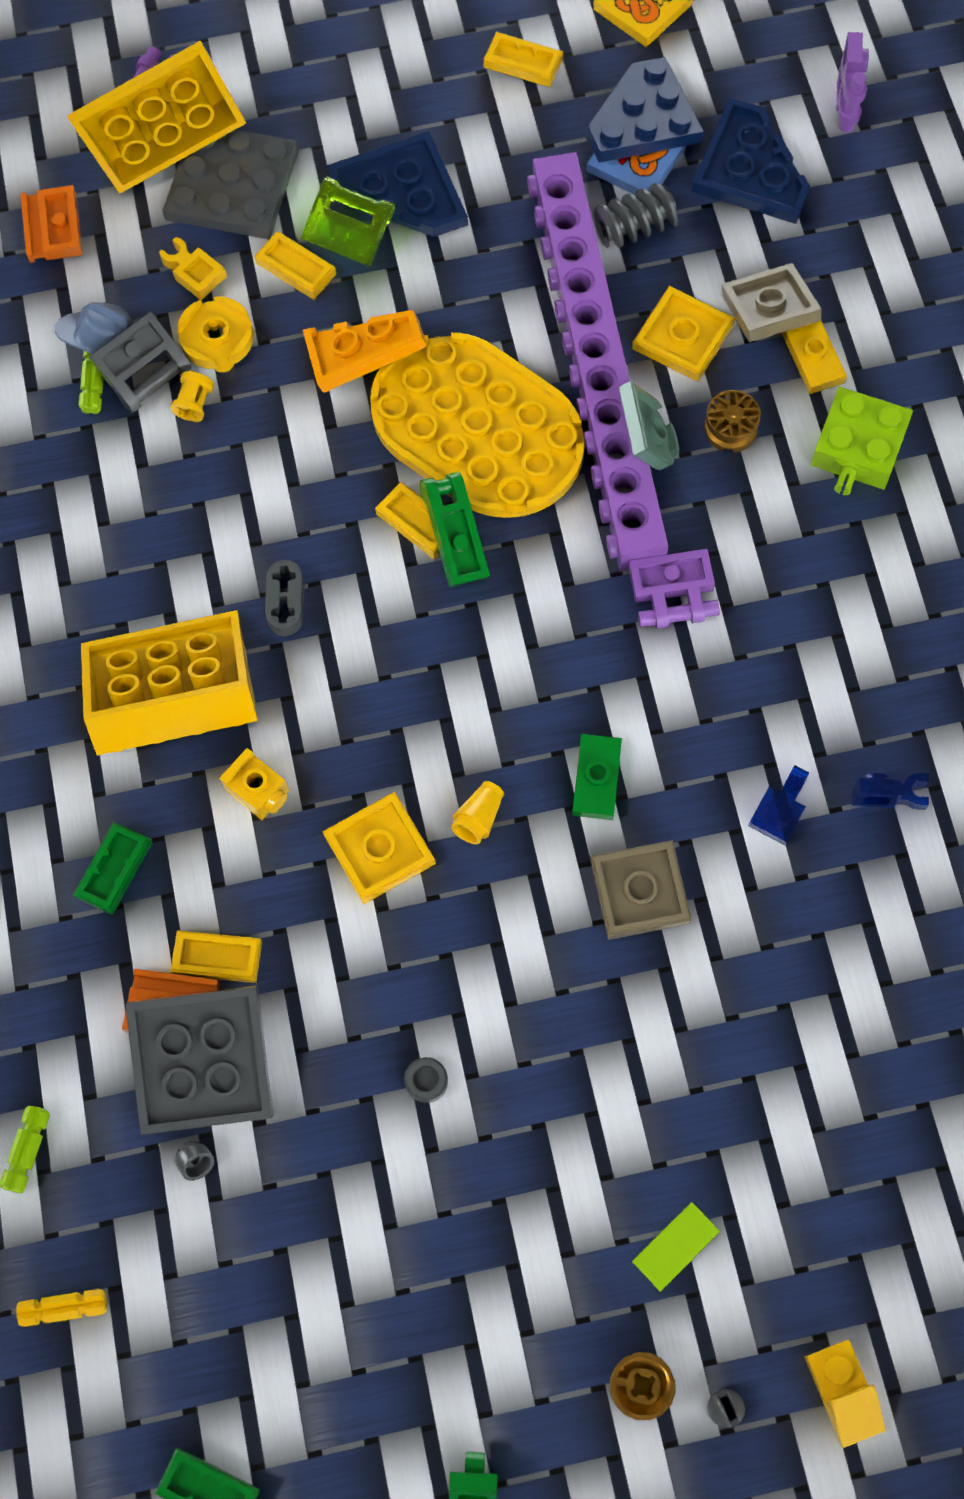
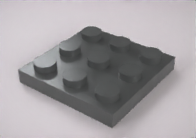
M233 130L181 159L162 211L165 220L269 240L299 151L297 141Z
M258 985L125 1003L141 1135L270 1119L273 1117Z

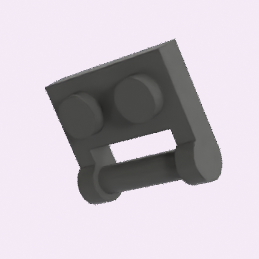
M151 311L89 357L118 395L125 408L132 414L141 408L143 400L177 374H182L192 369L185 355ZM164 351L169 358V362L131 390L124 380Z

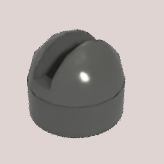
M188 1141L184 1144L185 1147L181 1150L178 1149L175 1162L184 1179L195 1181L203 1178L211 1171L214 1165V1157L203 1143Z
M720 1389L714 1392L708 1401V1414L711 1420L720 1427H735L741 1423L745 1416V1402L742 1396L732 1389ZM726 1395L736 1416L735 1419L730 1421L719 1399Z

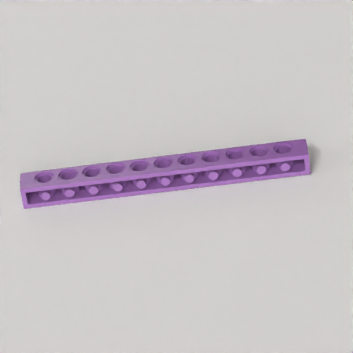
M577 152L533 159V175L527 176L530 198H537L538 206H534L535 223L537 229L543 228L545 237H541L542 255L544 260L550 259L552 268H548L549 286L551 291H557L559 300H555L556 318L558 323L564 322L566 332H562L563 350L565 356H572L573 365H569L572 388L579 387L581 398H576L577 413L581 421L586 420L588 431L583 433L585 450L587 455L593 454L596 465L591 466L593 486L595 489L601 488L603 500H599V512L602 524L609 523L611 535H606L608 554L610 559H617L619 572L629 570V560L667 555L668 542L650 465L633 455L619 386L629 382L630 379ZM581 290V291H584V292H582V293H577V292H574V291ZM582 322H589V323H592V324H590V325H583V324H581V323H582ZM596 354L600 357L592 358L587 355ZM596 387H605V388H607V390H605V391H598V390H596V389H594V388H596ZM613 420L616 423L608 425L602 423L601 421ZM612 453H619L624 457L615 459L611 458L608 455ZM619 487H627L632 491L629 493H620L616 489ZM628 521H634L638 523L640 527L628 528L624 525V523Z

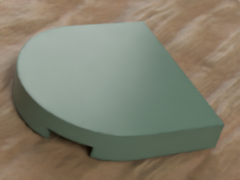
M631 381L619 386L633 455L657 470H663L673 465L674 458L679 454V443L673 424L665 425L657 411L662 408V405L655 397Z

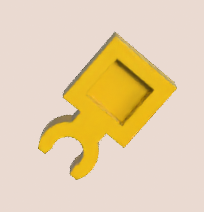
M175 237L173 243L178 253L169 255L164 250L159 251L162 263L165 267L173 269L174 278L178 283L202 300L227 277L225 268L199 247L190 254L186 243L182 239Z

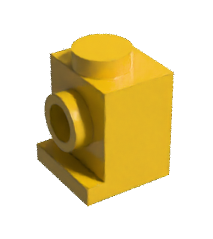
M248 748L243 751L219 778L225 791L260 820H263L268 813H276L284 805L287 799V792L289 791L286 781L258 759ZM258 778L263 779L261 786L251 788Z

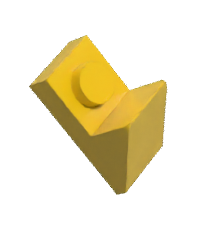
M849 1339L805 1356L841 1448L886 1431L874 1384L868 1385Z

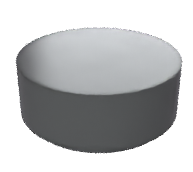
M423 1057L416 1059L408 1066L404 1075V1083L407 1092L413 1099L421 1103H432L440 1099L446 1092L448 1075L446 1069L438 1060Z

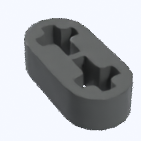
M281 560L272 564L267 571L265 615L272 632L278 636L286 637L295 634L302 627L304 581L301 569L296 563L289 560ZM283 574H290L291 580L288 581V592H282L279 582L282 580ZM282 604H287L291 615L287 618V623H280L278 619L282 614Z

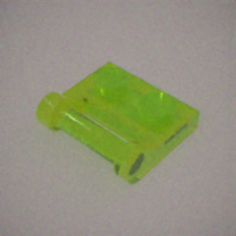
M326 177L320 186L301 239L370 267L385 228L393 217L395 204L385 199L377 201L342 187L337 180ZM336 200L374 215L371 224L368 225L329 209L331 202Z

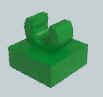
M466 1452L465 1472H450L449 1499H497V1474L484 1473L485 1452Z

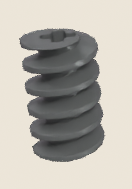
M658 183L652 184L648 191L641 188L635 192V196L628 193L622 197L621 201L614 198L608 202V207L605 204H598L594 209L597 231L604 246L607 248L609 247L610 240H613L618 248H622L624 246L623 235H627L632 243L637 242V230L639 229L645 238L650 237V225L652 224L661 233L664 231L665 219L673 228L678 225L674 198L666 185L661 186Z

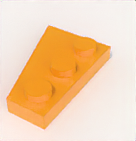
M414 310L370 317L365 324L349 326L347 322L336 323L333 325L332 330L317 332L315 327L303 329L316 381L323 393L427 347L419 319Z

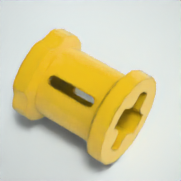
M185 371L180 377L182 386L176 400L172 401L170 408L172 413L179 418L200 422L205 415L203 406L207 394L213 391L214 383L210 378L201 373Z

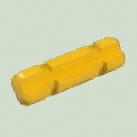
M94 1289L84 1291V1295L76 1292L41 1298V1302L35 1299L20 1301L17 1303L16 1317L20 1326L27 1327L39 1325L40 1321L52 1323L82 1318L83 1314L89 1317L102 1315L107 1311V1297L104 1290Z

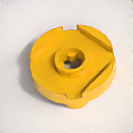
M218 296L213 297L214 301L202 304V301L199 300L187 307L180 316L177 332L181 349L189 361L199 367L214 369L217 372L223 373L230 371L234 364L241 361L248 354L253 344L254 329L246 309L239 302L228 297ZM219 327L223 328V335L218 338H210L207 333L209 330L216 331Z

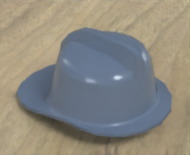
M95 302L84 306L81 312L67 314L60 318L55 324V334L64 343L93 355L129 328L133 321L129 313L122 307L112 303Z

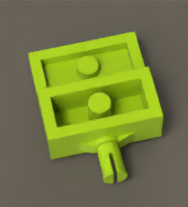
M839 386L810 466L839 475L837 484L834 487V490L839 494L844 481H847L842 495H849L851 493L854 480L885 490L913 410Z

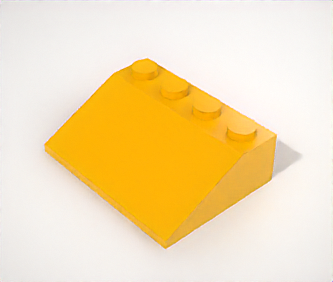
M201 41L67 115L69 121L119 194L246 124L230 90Z
M237 610L81 643L83 717L97 756L258 721Z

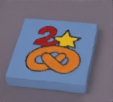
M686 146L600 163L595 154H593L587 163L586 172L635 195V192L641 188L648 191L649 187L654 183L662 185L686 150Z

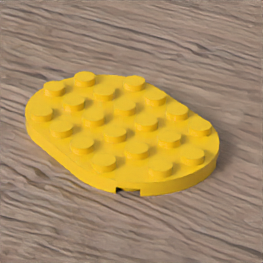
M451 332V336L429 339L428 335H425L427 347L387 364L378 370L371 388L370 399L373 425L380 441L394 457L424 479L433 477L436 481L444 479L448 473L459 471L465 483L472 511L501 518L530 515L554 504L574 484L584 458L582 422L575 407L557 388L491 343L469 334Z

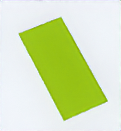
M691 1202L632 1262L661 1292L720 1231Z

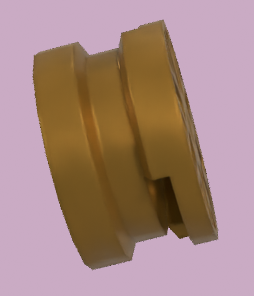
M737 390L724 391L712 398L707 406L704 431L707 435V441L714 448L722 452L723 449L733 450V453L743 451L752 445L757 436L761 416L759 405L754 398L743 391Z
M634 1353L623 1358L615 1366L610 1378V1394L615 1406L624 1415L635 1420H652L661 1416L671 1406L676 1393L675 1379L670 1367L660 1357L651 1353Z

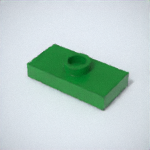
M581 734L572 816L605 820L614 819L622 738Z
M113 822L73 896L113 916L153 842L150 838Z
M176 1448L155 1494L164 1499H257L261 1489L181 1448Z

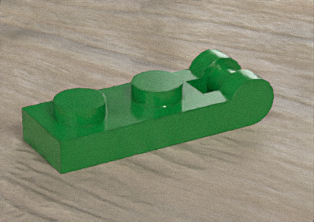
M459 471L448 473L444 479L436 481L433 477L420 480L421 496L428 509L449 588L488 578L490 576L461 473ZM449 494L452 497L453 503L443 506L441 495Z

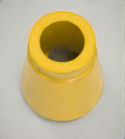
M484 781L453 814L454 822L451 825V829L454 834L470 844H479L482 839L488 838L501 804V799L504 796V791L495 783Z

